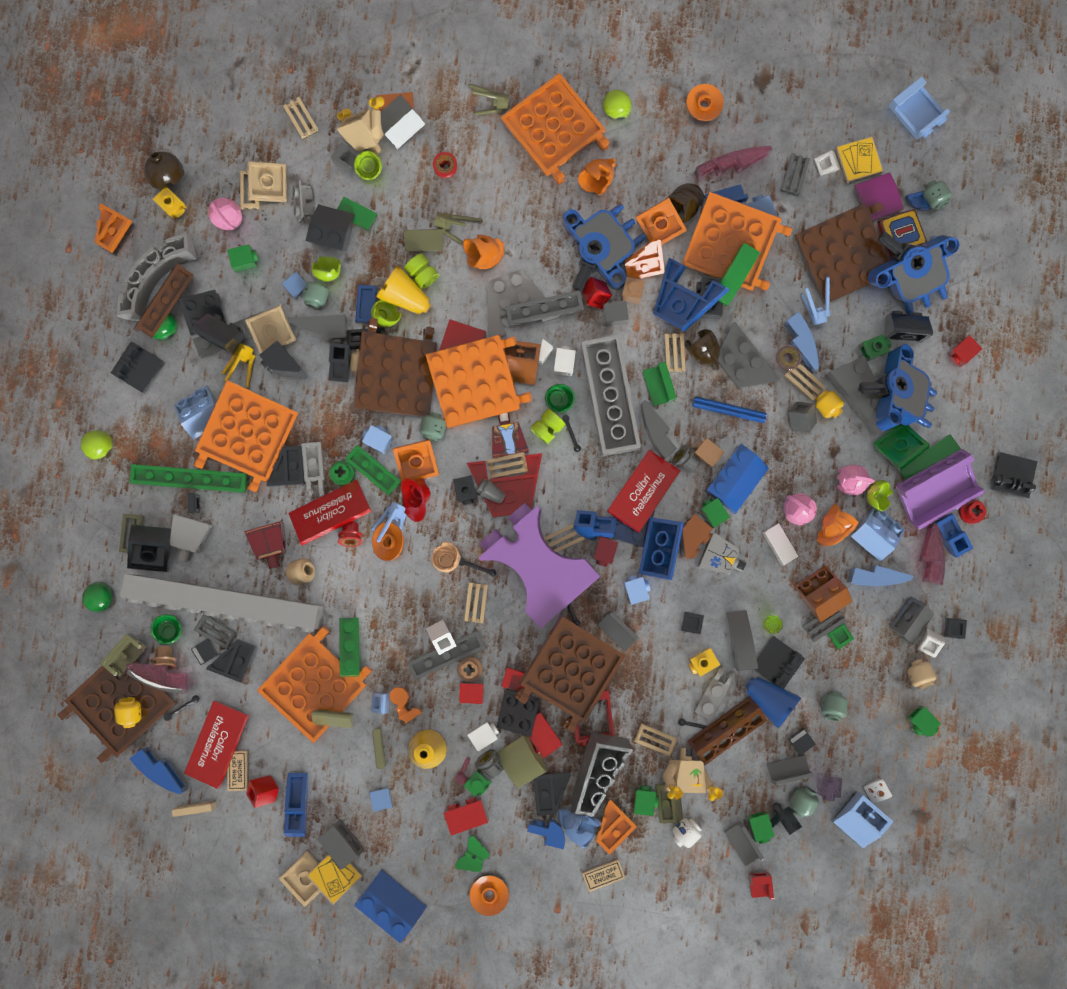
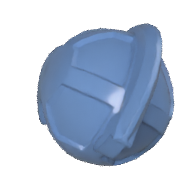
M562 808L558 813V819L569 839L583 849H586L595 836L596 827L602 823L595 817L571 813L570 810H563Z

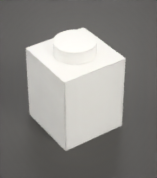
M568 346L557 348L554 374L573 375L576 350H572V347Z
M443 620L426 628L439 655L456 646Z
M486 721L469 732L468 737L476 750L480 751L498 739L497 734L499 731L494 723L490 724L489 721Z

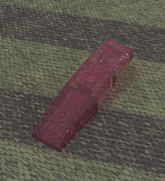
M761 146L733 151L697 166L694 174L699 179L714 170L716 175L719 176L733 167L739 173L769 156L773 148L771 146Z

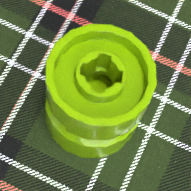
M423 253L413 257L404 267V270L410 277H415L414 281L421 290L429 287L440 275L434 267L429 266L430 262Z
M547 408L541 415V420H536L530 427V430L548 445L554 439V433H559L566 424L558 415Z

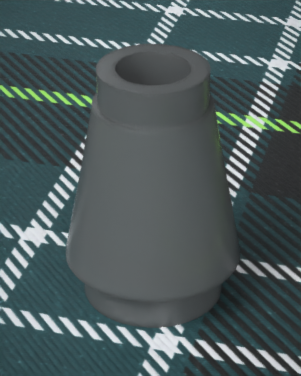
M484 478L476 489L479 496L498 504L506 496L490 479L486 480Z

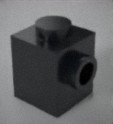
M472 475L453 479L458 503L463 505L473 504L474 500L477 499Z

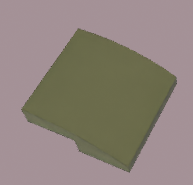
M528 736L520 737L496 753L500 756L499 761L505 772L517 788L524 786L547 772L541 753H535Z

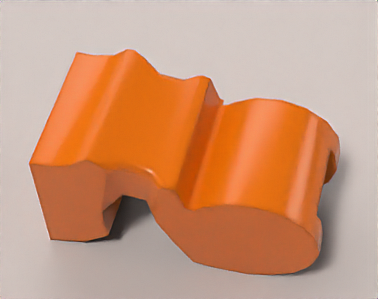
M396 687L391 690L389 698L392 703L398 705L396 711L399 719L403 720L405 724L423 712L418 707H414L412 710L406 708L410 698V693L407 689Z

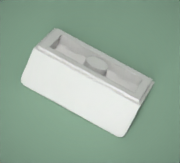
M779 523L762 533L781 566L798 557Z

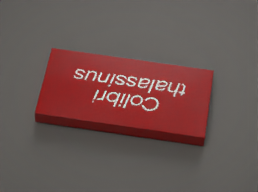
M648 450L607 512L639 533L681 470L651 450Z
M354 480L288 514L298 540L303 546L372 511L359 481Z
M213 700L184 774L219 789L249 715Z

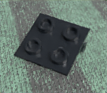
M215 289L178 299L190 335L196 334L191 328L205 314L211 316L217 314L225 319L219 302L220 296L219 293H216Z
M131 341L110 373L143 393L163 360Z
M1000 452L992 489L1030 498L1031 492L1036 490L1033 480L1038 461Z
M773 636L757 658L758 669L754 670L775 685L785 688L805 658L799 652L794 651Z
M505 689L496 727L531 737L540 698L529 696L524 704L515 698L518 691Z

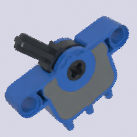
M622 204L615 206L610 211L600 210L587 220H584L573 209L567 210L564 213L563 226L576 244L579 245V265L581 268L572 286L575 291H583L591 271L595 272L596 267L610 288L614 290L623 288L626 274L620 266L624 264L627 258L633 255L634 248L641 244L647 236L643 233L632 239L626 232L635 224V220L630 219L622 225L619 223L615 216L624 209ZM573 217L576 219V222L570 224L567 222V218ZM596 247L597 250L595 253H592L591 250ZM619 276L622 282L615 283L612 278Z
M887 232L879 235L878 241L894 253L892 257L895 260H890L872 269L867 277L870 284L880 288L890 286L893 296L903 301L905 309L910 315L914 313L912 302L920 298L926 308L930 307L929 294L936 290L939 291L942 299L948 297L945 285L949 281L950 274L945 258L958 251L960 244L957 238L941 235L921 246L906 243L901 244ZM881 275V280L878 282V277Z
M903 344L888 353L884 375L875 382H862L859 384V392L862 394H878V397L881 399L877 408L876 425L882 431L891 429L899 424L906 426L915 422L927 428L932 426V423L924 417L926 411H934L935 408L928 403L929 395L936 396L937 391L931 387L928 375L912 365L914 352L907 344Z

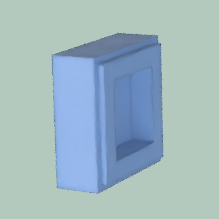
M297 272L282 283L294 299L303 293L306 284Z
M389 787L369 792L373 812L393 807Z

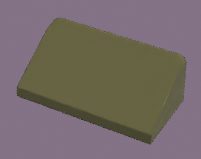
M443 229L405 230V251L443 250Z
M319 709L312 712L313 723L316 725L353 727V713Z
M665 783L655 784L656 794L659 795L658 810L660 823H679L683 819L681 798L679 800H676L675 797L669 799L667 797L668 792L664 791Z

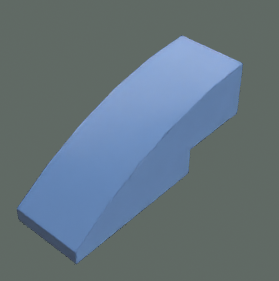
M798 312L783 325L794 338L789 345L809 371L813 373L819 368L816 344L806 321Z
M874 565L871 566L870 571L851 568L847 583L861 586H888L913 580V575Z

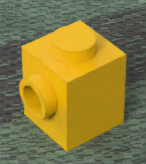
M168 187L162 189L153 198L173 220L182 216L187 208Z
M709 647L688 659L690 661L688 666L693 675L697 673L700 677L720 666L716 656Z

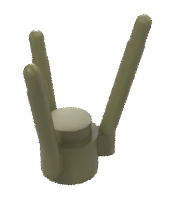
M468 84L470 88L476 89L471 91L473 94L494 99L493 106L497 107L496 109L475 111L474 115L503 113V110H508V94Z
M438 212L434 221V227L443 229V234L463 245L461 239L446 229H450L452 224L466 226V223L457 220L482 222L483 220L481 218Z

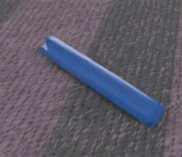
M697 396L694 397L692 406L751 421L765 423L767 419V413Z

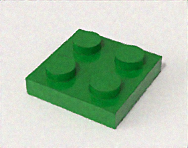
M902 424L893 427L873 443L874 448L899 471L903 470L930 448V444L909 425L905 426Z

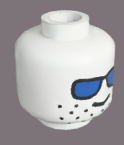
M683 818L672 829L675 835L673 840L680 847L684 845L690 848L701 838L700 831L702 829L692 818Z

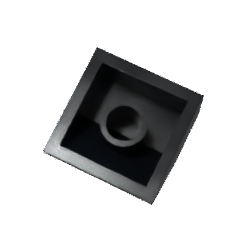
M318 204L310 220L305 241L347 251L355 214Z
M892 311L885 318L884 338L888 337L890 340L922 343L933 335L929 316H923L922 313L914 312L910 315L904 314L903 311Z
M205 314L192 326L191 330L198 336L234 355L245 336L240 332V327L233 323H230V325L224 323L225 319L217 314L213 316Z
M278 341L274 342L259 355L263 359L260 363L271 374L275 373L279 377L302 379L308 377Z
M131 525L128 539L127 569L167 572L171 529Z

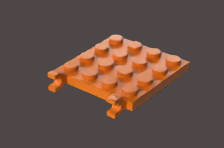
M560 73L501 116V121L547 177L552 174L558 185L565 181V175L559 170V167L596 140L603 152L609 148L608 144L610 142L603 135L606 129Z
M709 192L682 264L713 277L721 278L738 248L743 243H746L761 253L741 287L753 291L755 286L768 290L770 282L759 279V274L776 232L790 237L792 228L780 224L782 220L780 217Z
M500 334L426 354L447 428L521 409L520 403L532 400L531 392L517 395L504 350L506 347L517 344L515 336L501 339Z
M226 380L194 450L199 453L194 466L202 469L207 457L253 476L247 489L257 492L261 480L264 482L268 481L298 412Z
M325 626L315 636L309 633L257 690L313 744L329 726L314 724L312 712L316 709L343 712L367 686L363 680L373 671L367 665L360 671L359 677H340L339 658L321 642L331 632Z

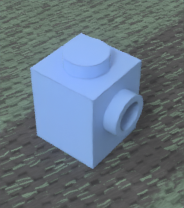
M371 425L369 429L366 428L363 432L362 442L385 455L393 437L386 433L387 429L380 425L374 427Z
M638 575L626 578L627 582L623 584L630 605L650 599L648 591H650L648 580H644L643 577L638 578Z

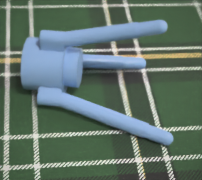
M826 277L824 311L823 307L815 308L808 287L805 288L807 299L804 293L801 294L813 325L827 322V316H831L829 310V277Z
M395 502L387 506L385 512L372 527V531H374L386 516L389 517L377 538V542L381 541L392 520L398 521L400 519L398 527L402 531L403 522L407 516L404 513L406 508Z

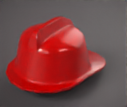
M424 478L417 480L404 479L401 483L403 507L406 508L405 513L412 521L420 522L426 514V503L431 496L430 489L425 483Z

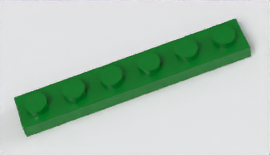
M131 464L129 483L246 493L248 474Z

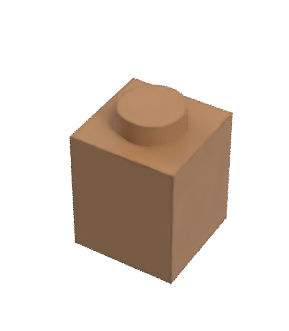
M627 277L621 300L639 304L645 281Z
M708 438L704 441L699 440L693 448L696 450L694 455L710 469L725 453Z

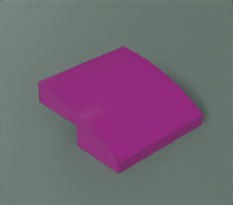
M890 172L854 185L858 202L861 204L865 203L866 208L881 202L883 209L870 215L872 221L904 209L896 183Z

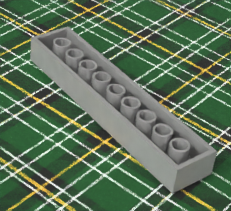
M124 574L120 597L126 598V602L143 604L146 601L145 605L162 607L164 604L165 609L181 610L184 608V612L200 613L203 611V615L220 616V614H223L222 618L232 620L242 617L243 622L257 623L260 620L262 625L276 626L278 623L281 624L280 628L295 629L300 627L299 631L310 633L315 632V629L321 628L324 611L323 605L136 574Z

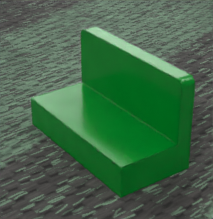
M666 361L659 363L656 367L643 370L642 373L653 407L676 400L677 397Z

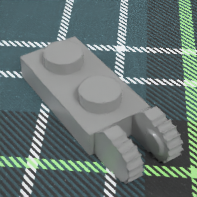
M322 442L302 443L304 480L306 482L308 497H313L312 482L318 481L319 494L324 496L325 475Z
M722 665L719 666L714 677L710 679L694 710L695 713L710 721L715 717L735 676V672L731 671L728 673L724 684L719 682L718 680L725 668Z

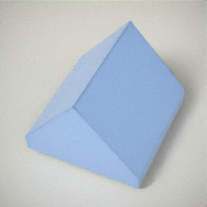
M373 692L371 712L389 713L390 693Z

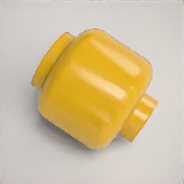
M825 390L815 399L817 401L815 407L824 418L832 416L835 419L843 412L841 408L844 405V401L835 391Z
M133 697L120 699L114 707L116 723L123 725L124 728L134 727L135 723H138L142 717L140 702L136 701Z

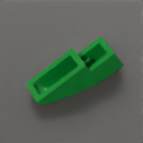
M743 243L738 248L734 258L719 281L720 284L729 289L719 302L726 306L730 304L761 252L746 243Z
M949 434L930 446L928 450L899 472L907 480L961 448L952 435Z

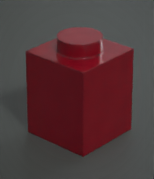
M599 537L593 556L596 564L607 567V564L612 565L619 542Z

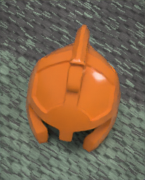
M615 158L595 159L589 162L578 176V183L581 188L587 192H595L597 195L603 194L613 180V167L616 166Z
M477 235V238L472 240L469 238L464 239L463 249L467 254L468 266L471 268L477 267L478 269H489L496 266L504 255V242L487 235Z
M834 503L822 519V530L818 533L817 542L823 546L837 544L847 537L859 522L852 515L844 511L841 512L839 506Z

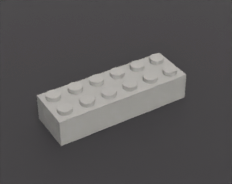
M619 335L581 341L580 347L601 456L639 450L641 445Z

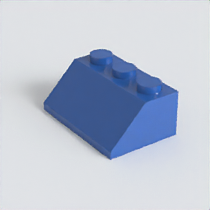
M740 444L704 492L714 499L718 498L723 506L736 514L769 468L757 454L743 444Z
M650 517L638 574L672 580L684 522Z
M382 869L354 905L399 943L403 941L427 908L423 902Z

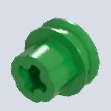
M337 461L331 466L330 478L337 485L344 486L354 480L355 469L350 463ZM341 468L346 471V474H342V477L337 474Z

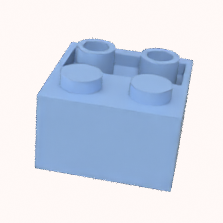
M207 385L195 390L193 394L179 400L174 405L181 425L193 440L201 436L217 402Z
M872 508L856 526L851 537L881 562L895 550L905 529L899 522L894 521L886 511Z
M859 792L852 797L832 821L862 848L880 838L893 823L887 815Z

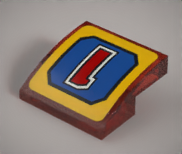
M915 209L877 221L881 234L887 232L901 244L921 246L927 242ZM888 249L890 257L893 256L894 253Z

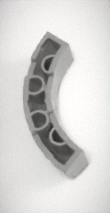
M188 233L166 239L164 243L156 248H150L136 261L125 277L126 283L122 293H119L116 312L118 317L138 321L144 313L148 298L158 281L177 264L180 265L188 261L197 260L195 247Z

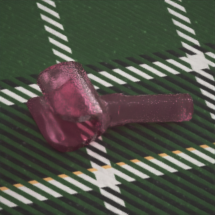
M466 757L461 770L455 777L456 782L460 785H463L468 779L464 775L471 760Z

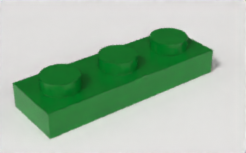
M358 445L345 458L348 463L388 496L401 483L397 477Z
M339 618L340 677L360 676L359 618Z

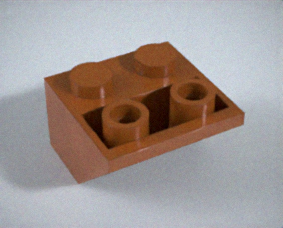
M516 341L517 344L515 346L504 348L513 382L535 386L541 344Z
M696 514L690 516L683 524L679 544L680 555L683 560L693 559L700 551L699 545L706 543L712 536L710 532L713 528Z
M826 565L794 586L810 612L820 623L852 602L848 588Z

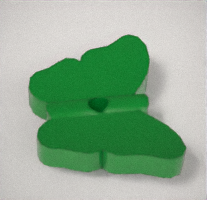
M471 835L467 843L468 850L465 851L464 856L456 861L455 868L457 870L480 872L483 868V861L489 857V851L485 846H482L481 842L474 835Z

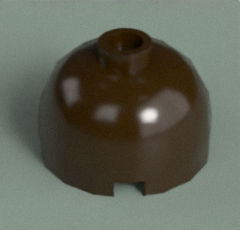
M154 152L144 165V174L153 188L164 189L167 188L166 184L170 182L173 185L176 184L183 177L184 169L174 154L170 152Z

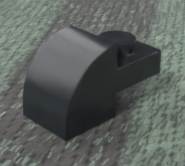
M330 342L328 380L349 382L350 355L352 353L350 344Z

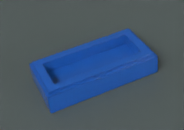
M358 285L355 323L367 324V321L372 318L371 310L373 304L377 302V286Z

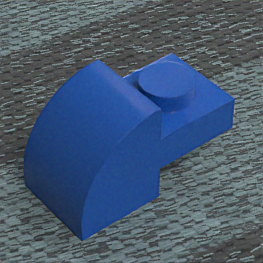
M577 510L574 529L580 536L590 540H596V536L614 538L617 520L616 517L597 516L594 511Z
M950 513L934 522L941 533L943 546L952 556L957 558L973 549L966 532L961 530L954 514Z
M550 818L548 826L541 820L534 819V822L529 821L527 832L545 836L544 845L564 850V831L556 820Z

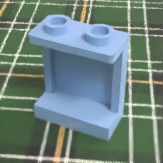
M923 77L919 78L894 98L888 106L916 140L922 136L926 138L934 131L932 128L935 125L941 126L948 120L946 116L950 113L949 109L944 111L923 87L927 83Z

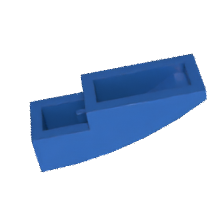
M148 747L141 749L129 758L139 771L157 785L177 794L187 790V787L166 758L157 761Z
M288 773L284 809V835L286 837H306L307 773Z

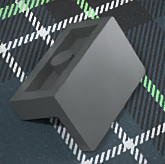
M910 597L889 628L913 645L934 616V613L926 604Z
M609 611L597 624L624 651L639 639L612 611Z
M804 754L767 763L770 779L774 785L813 777V772L809 770L807 758Z
M341 819L317 839L340 869L345 868L365 850Z
M741 821L724 831L745 866L758 858L761 861L765 859Z

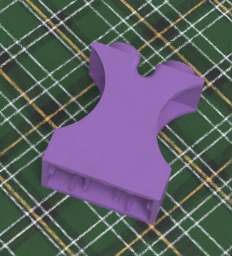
M524 503L508 518L514 525L513 529L518 535L517 540L512 541L507 535L503 536L495 529L479 543L485 550L479 559L480 561L494 560L505 563L520 575L527 592L525 612L541 629L600 577V574L586 558H569L554 551L545 541L541 531L540 516L542 508L536 506L531 510Z

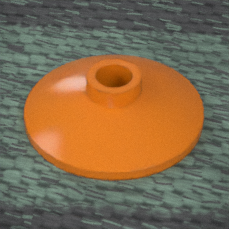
M700 84L689 92L686 105L689 113L694 118L701 121H710L721 113L724 106V98L720 90L715 86ZM701 103H706L707 107H702Z
M382 523L374 531L372 547L378 558L384 561H391L401 553L404 538L401 529L396 524L390 523L381 541L377 542V538L385 523Z
M487 875L480 877L474 882L470 890L471 905L478 913L485 916L499 914L504 910L509 900V891L506 884L496 876ZM492 891L493 896L487 897L486 892Z

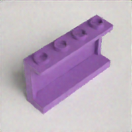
M960 449L896 485L909 523L917 529L925 528L935 520L943 518L951 511L959 509L962 505L977 499L985 493L984 489L977 484L970 463L974 462L972 454L964 449Z

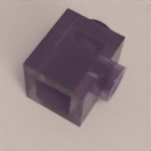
M818 773L816 793L823 796L822 799L834 801L835 798H841L842 778L838 775Z

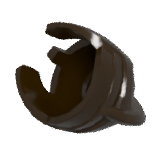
M686 183L677 187L668 196L678 213L682 212L684 214L683 223L689 221L698 213L699 206H702L705 198L702 189L692 183Z
M704 329L699 331L698 334L701 339L692 345L689 340L685 341L686 350L698 364L710 366L716 371L719 370L720 346L711 330Z

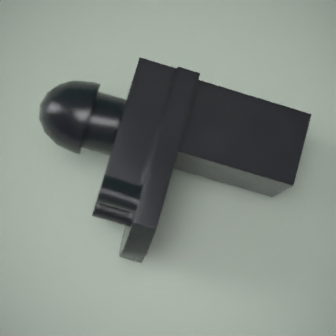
M779 803L772 805L773 811L776 812V815L770 819L772 828L782 823L789 835L802 828L793 814L795 812L790 806L782 809Z

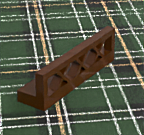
M177 264L133 330L136 332L142 331L153 338L194 274Z
M749 696L687 742L705 766L765 723L767 719L760 707ZM760 716L757 720L751 722L754 717ZM743 727L739 733H736L739 728ZM727 739L725 743L720 745L721 741ZM711 750L710 754H708L707 756L703 757V754H705L707 751Z

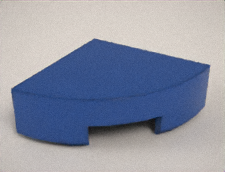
M924 191L905 196L908 204L914 209L920 211L930 209L923 197Z

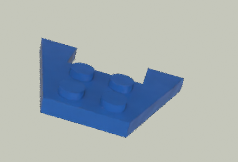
M669 258L653 314L685 332L719 301L729 289L712 280L704 295L700 296L677 283L686 267Z

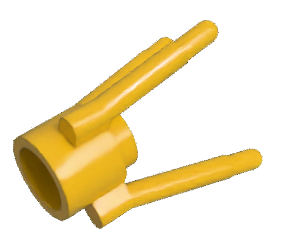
M239 344L234 355L222 371V374L225 375L230 368L225 382L226 380L229 381L239 361L246 363L248 360L245 388H249L252 365L255 358L252 355L253 349L251 347Z

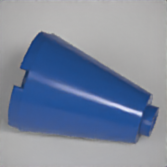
M760 677L756 679L751 678L745 686L748 688L746 693L778 729L801 700L799 695Z

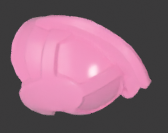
M217 198L210 203L208 216L216 227L230 231L240 226L242 222L241 207L235 201L228 198Z
M851 464L838 470L840 475H837V479L840 484L836 488L848 496H856L863 493L875 480L870 478L868 471L863 466Z
M803 493L786 496L783 512L789 522L802 526L814 519L817 507L811 497Z

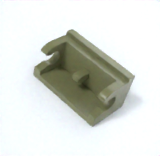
M126 633L101 661L100 665L105 667L114 676L122 677L147 649V646L132 633Z

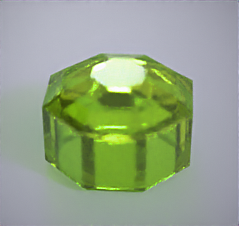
M777 615L767 616L763 621L764 629L770 634L779 633L783 628V621Z

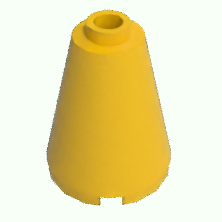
M398 265L376 296L383 301L419 315L421 312L425 314L431 306L428 303L430 298Z
M431 729L417 732L413 735L408 745V753L412 762L418 767L425 769L438 766L444 760L447 752L443 736Z

